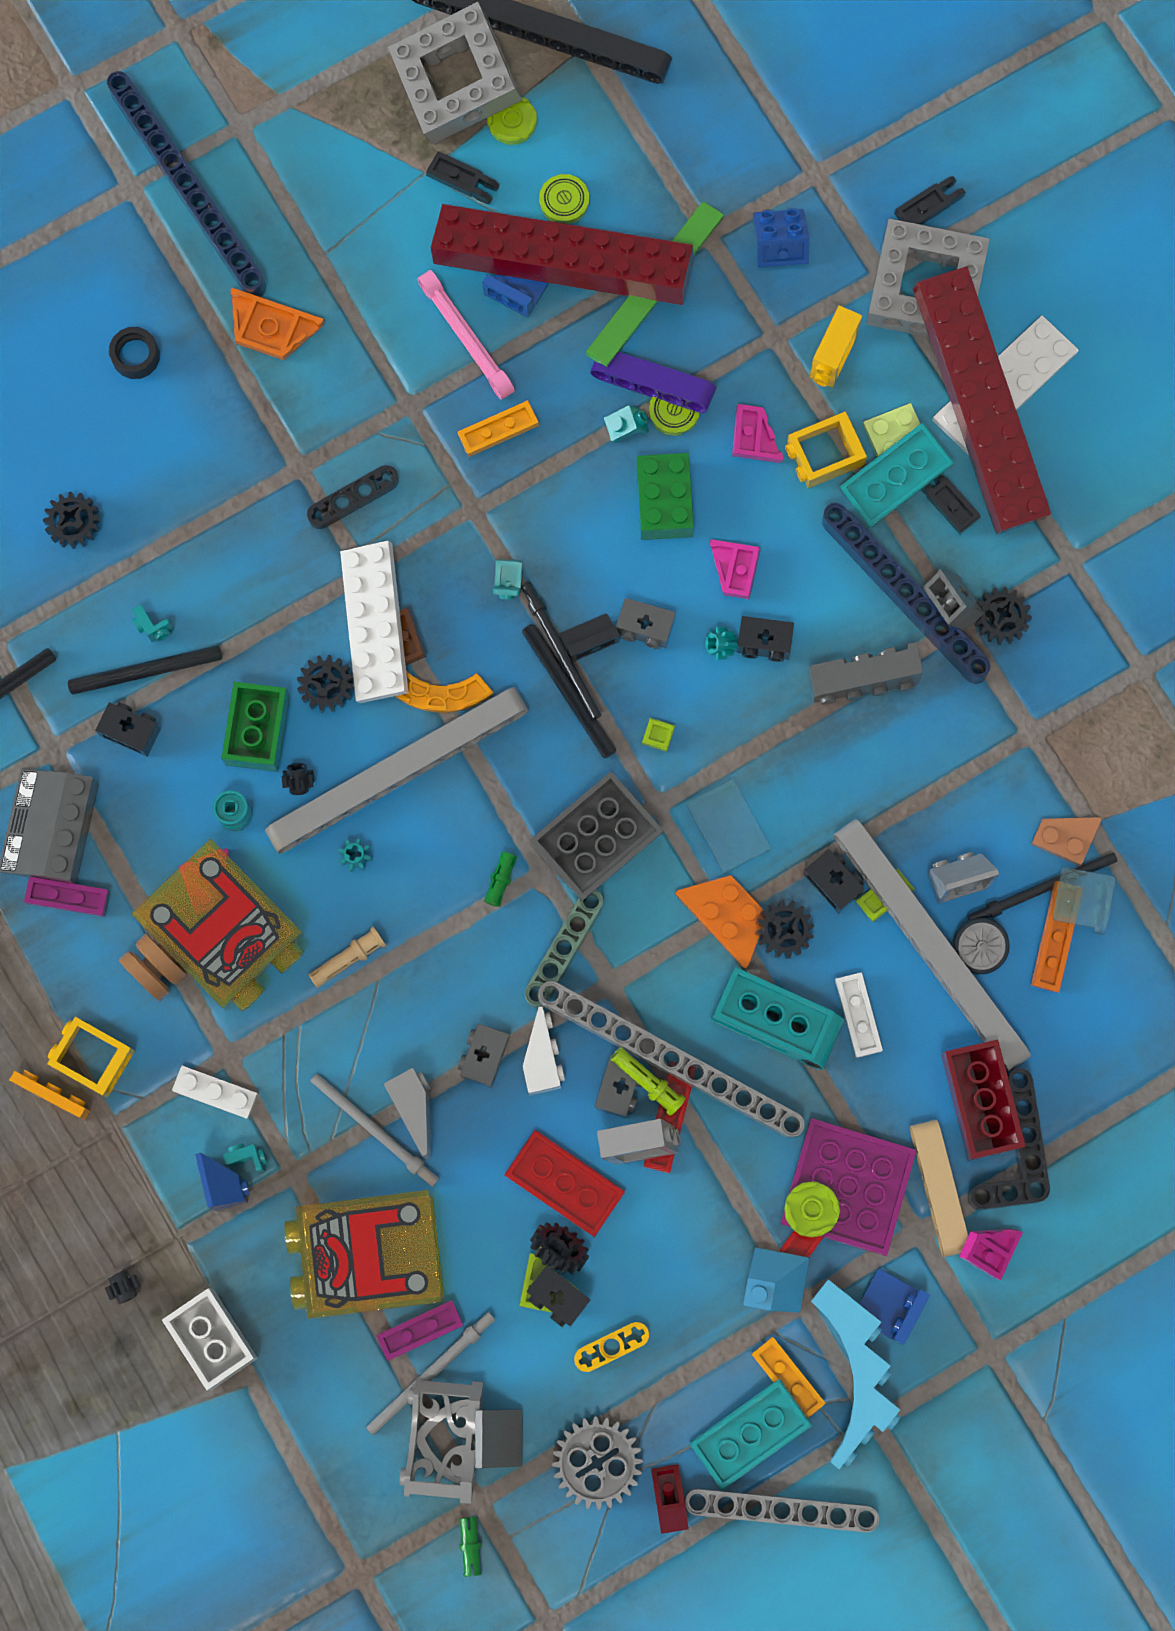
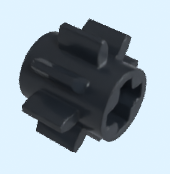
M292 763L287 766V770L282 771V788L289 787L290 794L303 795L309 791V787H314V770H307L306 764Z
M125 1270L108 1278L110 1286L105 1287L109 1300L117 1299L118 1304H122L138 1296L135 1289L140 1288L141 1284L137 1275L129 1276L128 1271Z

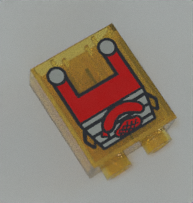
M212 839L206 842L131 914L224 1010L234 1003L241 1012H244L266 990L257 981L259 977L272 965L283 974L305 953L296 943L303 936V933Z
M422 1190L296 1206L297 1220L285 1221L284 1230L288 1254L301 1253L303 1275L290 1277L292 1305L294 1310L307 1309V1319L316 1320L445 1303L433 1193L431 1191Z

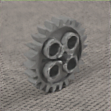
M595 1416L591 1425L584 1418L582 1428L573 1423L574 1433L571 1434L565 1430L563 1433L567 1438L566 1442L562 1440L557 1441L562 1447V1451H553L555 1456L560 1457V1461L552 1463V1466L560 1468V1471L554 1475V1478H563V1482L558 1486L559 1489L568 1487L569 1490L566 1497L568 1498L575 1494L577 1496L575 1500L576 1505L582 1499L586 1500V1509H589L592 1502H596L597 1509L600 1510L604 1501H606L609 1508H612L613 1498L622 1503V1492L629 1496L631 1495L628 1485H638L636 1480L632 1478L633 1475L642 1474L640 1470L635 1468V1465L643 1463V1460L634 1456L641 1449L632 1448L631 1446L636 1438L627 1439L625 1437L629 1431L628 1428L621 1432L618 1431V1421L613 1427L609 1426L608 1417L605 1418L603 1424H599L598 1418ZM599 1435L607 1436L610 1441V1446L605 1451H599L594 1446V1439ZM614 1448L619 1449L617 1454L602 1463V1470L599 1471L595 1467L580 1478L576 1477L577 1472L593 1462L592 1456L596 1455L597 1458H601ZM580 1450L585 1453L586 1462L582 1466H575L571 1463L570 1455L573 1451ZM619 1459L624 1463L625 1470L622 1474H611L608 1467L612 1460ZM589 1475L598 1476L601 1480L600 1488L595 1491L589 1490L585 1485V1479Z

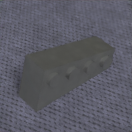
M917 642L908 644L907 650L898 651L895 647L887 648L875 657L868 653L860 654L853 657L852 662L847 663V660L842 658L811 665L808 671L813 702H820L822 705L832 704L836 702V699L845 697L847 700H857L862 698V695L870 693L873 696H882L888 694V690L898 689L899 692L911 691L914 689V686L918 685L923 674Z

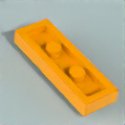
M527 400L458 431V436L468 457H471L538 427L539 422Z
M26 1070L22 1074L16 1071L13 1072L9 1081L86 1120L90 1110L84 1107L85 1101L73 1095L69 1099L60 1095L62 1089L49 1082L46 1087L37 1083L39 1077Z
M771 1337L751 1354L773 1382L778 1379L783 1381L808 1418L826 1404L774 1337Z

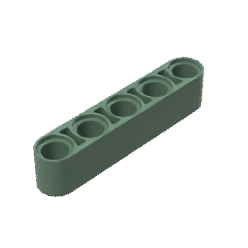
M597 890L588 896L596 898L599 902L598 906L594 909L586 908L583 904L585 899L582 901L578 898L525 989V999L530 1007L535 1009L544 1007L540 1002L532 1001L530 993L534 989H540L546 982L553 981L558 984L561 982L603 909V897ZM575 920H581L585 923V928L580 932H575L570 928L571 923ZM559 944H570L572 947L571 952L567 955L559 954L557 952ZM548 966H555L558 969V974L554 978H546L543 974L544 969ZM544 989V999L550 1001L555 989Z

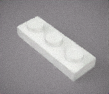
M862 972L835 979L855 1058L882 1052L883 1049Z
M181 1066L172 1089L175 1093L246 1119L250 1118L258 1097L256 1092L185 1066Z

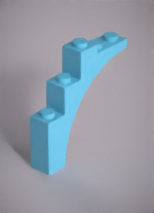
M828 1279L811 1302L829 1319L840 1335L849 1356L854 1388L850 1422L842 1442L830 1459V1462L840 1469L843 1464L848 1467L855 1459L857 1453L854 1450L860 1442L865 1445L875 1433L871 1429L874 1425L882 1432L887 1427L891 1430L901 1416L898 1415L900 1407L875 1388L877 1383L882 1386L889 1378L891 1372L888 1369L891 1365L865 1344L867 1340L873 1342L880 1334L882 1329L878 1326L881 1321Z

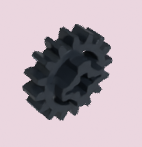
M72 491L68 493V498H64L62 494H59L60 501L55 502L51 500L50 503L53 508L44 510L49 516L43 519L44 524L48 526L45 528V531L48 535H52L51 539L54 543L60 540L59 544L63 548L69 543L72 549H75L76 543L79 542L84 547L86 546L85 539L88 538L93 541L92 532L100 531L99 527L95 524L101 522L100 516L96 515L100 511L97 506H92V499L89 497L85 500L82 493H79L77 498H75ZM59 515V521L56 524V518ZM89 516L88 524L86 526L85 519ZM70 518H72V519H74V520L76 519V521H75V522H71V521H69V519H70Z
M1004 587L1001 593L996 588H993L991 596L985 592L982 596L983 601L978 600L977 603L984 614L974 623V626L982 627L979 635L988 634V642L996 638L998 645L1002 644L1003 639H1006L1008 644H1012L1013 636L1020 640L1023 636L1021 631L1027 632L1029 626L1026 623L1031 621L1032 616L1026 613L1029 612L1031 607L1030 605L1023 606L1026 598L1023 596L1018 599L1016 597L1017 590L1008 594L1007 587ZM995 601H1005L998 604L994 603ZM1013 605L1018 610L1019 615L1015 613ZM1007 609L1005 618L998 624L999 615ZM986 617L990 619L992 626L988 624ZM1007 628L1010 629V631H1007V632H1001V631H1000V630H1004V629H1007Z
M320 655L317 656V663L308 660L309 668L301 667L300 669L304 677H297L298 683L303 685L297 688L299 694H304L301 698L304 703L310 701L309 707L312 710L319 706L321 713H324L326 707H329L331 712H334V706L337 704L343 708L342 700H351L348 691L355 690L354 685L349 683L354 680L353 674H347L350 671L349 666L341 667L342 660L338 658L333 662L331 655L327 656L326 661H323ZM322 669L320 672H318L317 674L313 675L316 671ZM336 670L337 672H339L343 680H340V678H335L333 671ZM326 680H329L331 684H327L326 688H322L321 684H325ZM309 688L317 690L318 698L310 693ZM336 693H339L337 696H335L334 698L330 699V697H332V696L335 695Z
M780 900L778 908L771 903L768 905L770 912L763 910L760 913L764 920L758 919L756 921V924L761 926V929L756 931L755 935L762 936L763 938L758 944H766L768 946L765 951L767 954L774 950L775 958L777 959L782 953H784L786 959L791 958L792 952L796 956L802 954L800 947L806 950L809 947L806 940L814 938V935L808 933V930L814 928V924L807 923L811 915L802 914L804 906L795 909V901H791L788 906H785L784 900ZM780 912L790 913V915L785 918H781L779 915L776 916L775 914ZM791 921L788 925V933L779 938L783 929L782 926ZM798 921L800 922V925H801V930H802L801 933L798 931V925H797V922H798ZM768 926H769V927L771 928V930H772V937H771V938H770V936H769V934H768ZM787 941L790 944H794V946L791 947L779 946L782 942Z
M548 1222L544 1226L539 1225L530 1239L533 1242L530 1248L536 1250L534 1256L543 1259V1265H551L552 1271L555 1269L560 1270L561 1274H565L568 1271L571 1275H574L576 1271L580 1272L589 1258V1255H587L589 1249L582 1246L585 1241L576 1238L578 1233H570L567 1226L560 1227L556 1222L553 1227Z

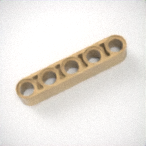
M936 1119L910 1125V1134L914 1149L916 1150V1158L941 1254L943 1257L960 1254L968 1238V1233L939 1123Z

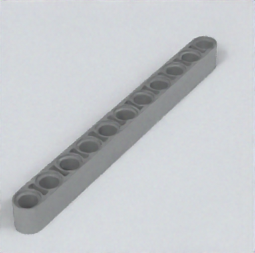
M515 687L510 688L269 825L265 832L278 854L284 853L518 720L529 709Z
M854 819L834 833L833 836L840 848L882 905L887 908L888 913L983 1042L998 1039L1006 1071L1010 1073L1029 1059L1031 1054L862 824L857 819Z
M546 982L540 987L537 994L538 1000L547 1009L617 1047H623L630 1054L787 1138L798 1136L804 1130V1120L798 1113L556 982ZM554 988L558 993L557 1000L553 1002L545 1000L543 997L544 989ZM578 1001L582 1007L581 1013L578 1015L569 1013L567 1010L568 1002ZM602 1014L606 1021L605 1026L602 1028L593 1026L591 1023L592 1015ZM623 1026L628 1029V1040L620 1041L615 1036L617 1027ZM647 1039L652 1042V1053L644 1054L639 1048L641 1040ZM671 1052L676 1055L677 1064L675 1067L665 1065L663 1057L666 1053ZM691 1065L700 1068L701 1077L699 1080L689 1078L687 1071ZM715 1078H719L725 1083V1090L722 1093H716L712 1089V1081ZM739 1091H743L749 1096V1102L746 1106H740L736 1102V1095ZM764 1104L769 1105L773 1110V1115L769 1120L764 1119L760 1114V1108ZM788 1117L793 1118L797 1123V1128L793 1133L788 1132L784 1127V1122Z

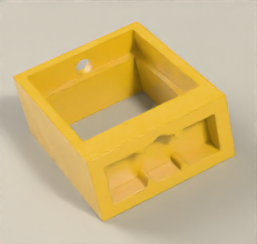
M840 305L838 306L812 361L810 378L816 384L823 387L827 385L832 388L834 387L857 339L863 315Z
M846 411L789 434L787 445H785L789 458L791 460L794 459L798 466L796 473L800 482L805 481L808 489L864 466L867 459ZM836 428L849 458L813 472L799 442Z
M74 1017L73 1021L69 1020L62 1030V1035L64 1036L60 1043L55 1044L51 1048L47 1064L108 1098L134 1055L135 1050ZM80 1028L117 1048L116 1053L97 1084L60 1064Z

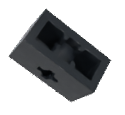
M742 616L737 653L750 659L763 656L768 657V660L773 662H783L784 659L789 660L794 623ZM764 636L768 637V643L766 645L762 644V638Z
M109 702L95 731L100 737L148 757L161 730L156 723V718L143 712L141 716L135 714L130 706L118 702L117 705ZM132 724L134 725V729H133V730H132V729H129V728H128L127 731L125 730V726H126V725H127V726H131Z
M828 849L804 870L803 875L839 914L863 893L865 888L862 885L864 882L854 871L850 873L844 866L846 862L839 853H832ZM839 875L841 877L840 882L832 884L830 882L832 876L837 877Z
M546 1265L526 1291L531 1295L528 1301L540 1310L544 1306L552 1312L550 1318L562 1328L565 1324L571 1327L591 1301L558 1273L552 1271L548 1265ZM552 1291L554 1293L559 1291L564 1293L562 1299L565 1302L562 1305L556 1303L553 1306L551 1304L552 1298L549 1295Z

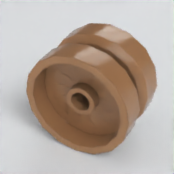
M145 933L136 942L137 949L145 958L141 960L133 951H127L118 961L156 1000L161 1002L170 992L168 986L160 978L164 976L172 984L178 985L187 975L176 964L177 961L161 944L157 945Z

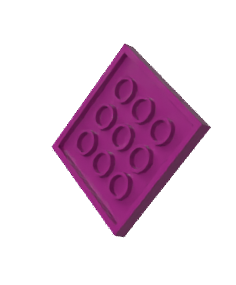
M811 1118L789 1194L795 1187L806 1182L814 1181L830 1188L839 1201L840 1213L837 1223L831 1231L820 1237L886 1257L916 1150ZM784 1211L780 1224L790 1227L785 1218Z

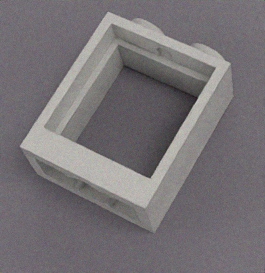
M662 1119L597 1131L601 1158L615 1165L677 1154L678 1145L681 1144L678 1129H675V1126Z

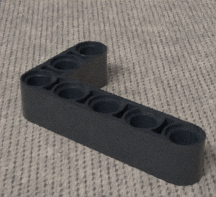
M1024 1068L1014 1069L1007 1076L1015 1107L1020 1101L1027 1103L1029 1106L1028 1115L1024 1116L1018 1112L1017 1115L1021 1130L1024 1128L1031 1130L1034 1139L1031 1143L1025 1142L1026 1147L1015 1150L1019 1179L980 1184L969 1191L967 1196L968 1203L976 1210L1036 1204L1044 1201L1050 1194L1033 1077ZM1013 1075H1021L1025 1079L1024 1088H1017L1013 1085ZM1027 1156H1033L1037 1159L1038 1167L1036 1170H1030L1026 1167L1025 1159ZM1032 1183H1037L1042 1188V1195L1039 1198L1033 1197L1029 1192V1187ZM1005 1186H1009L1014 1190L1015 1198L1013 1201H1007L1003 1198L1002 1190ZM977 1190H983L987 1193L988 1201L985 1205L976 1202L975 1193Z

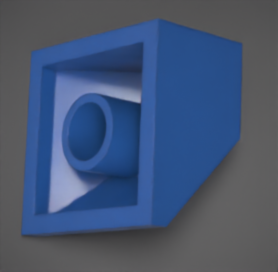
M202 1153L195 1154L209 1209L218 1211L248 1203L246 1196L250 1195V1189L247 1179L242 1180L241 1175Z

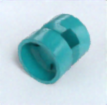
M232 790L224 791L214 800V815L224 828L236 832L243 830L250 824L253 815L252 808L242 794Z

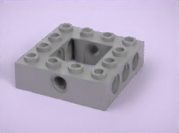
M479 2L388 47L421 129L432 145L523 100L487 14ZM469 46L482 79L440 99L432 86L433 79L426 71L422 61L429 65H437L441 63L442 59L456 52L461 53Z
M888 219L866 325L929 337L916 298L899 294L907 257L916 259V262L923 260L941 264V267L948 265L959 269L968 266L978 296L990 239Z

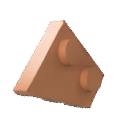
M1098 817L1042 819L1031 845L1077 866H1081L1102 819Z

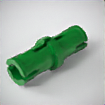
M501 852L495 872L491 873L490 887L484 899L486 904L500 907L507 886H510V876L518 858L517 856L508 852Z
M467 1517L459 1518L462 1544L459 1545L460 1551H463L464 1577L471 1576V1564H473L474 1576L482 1575L479 1549H482L481 1542H478L477 1517H469L470 1529H468Z

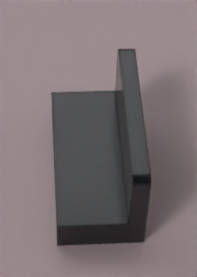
M607 614L560 634V638L573 662L620 642L616 626L613 627Z

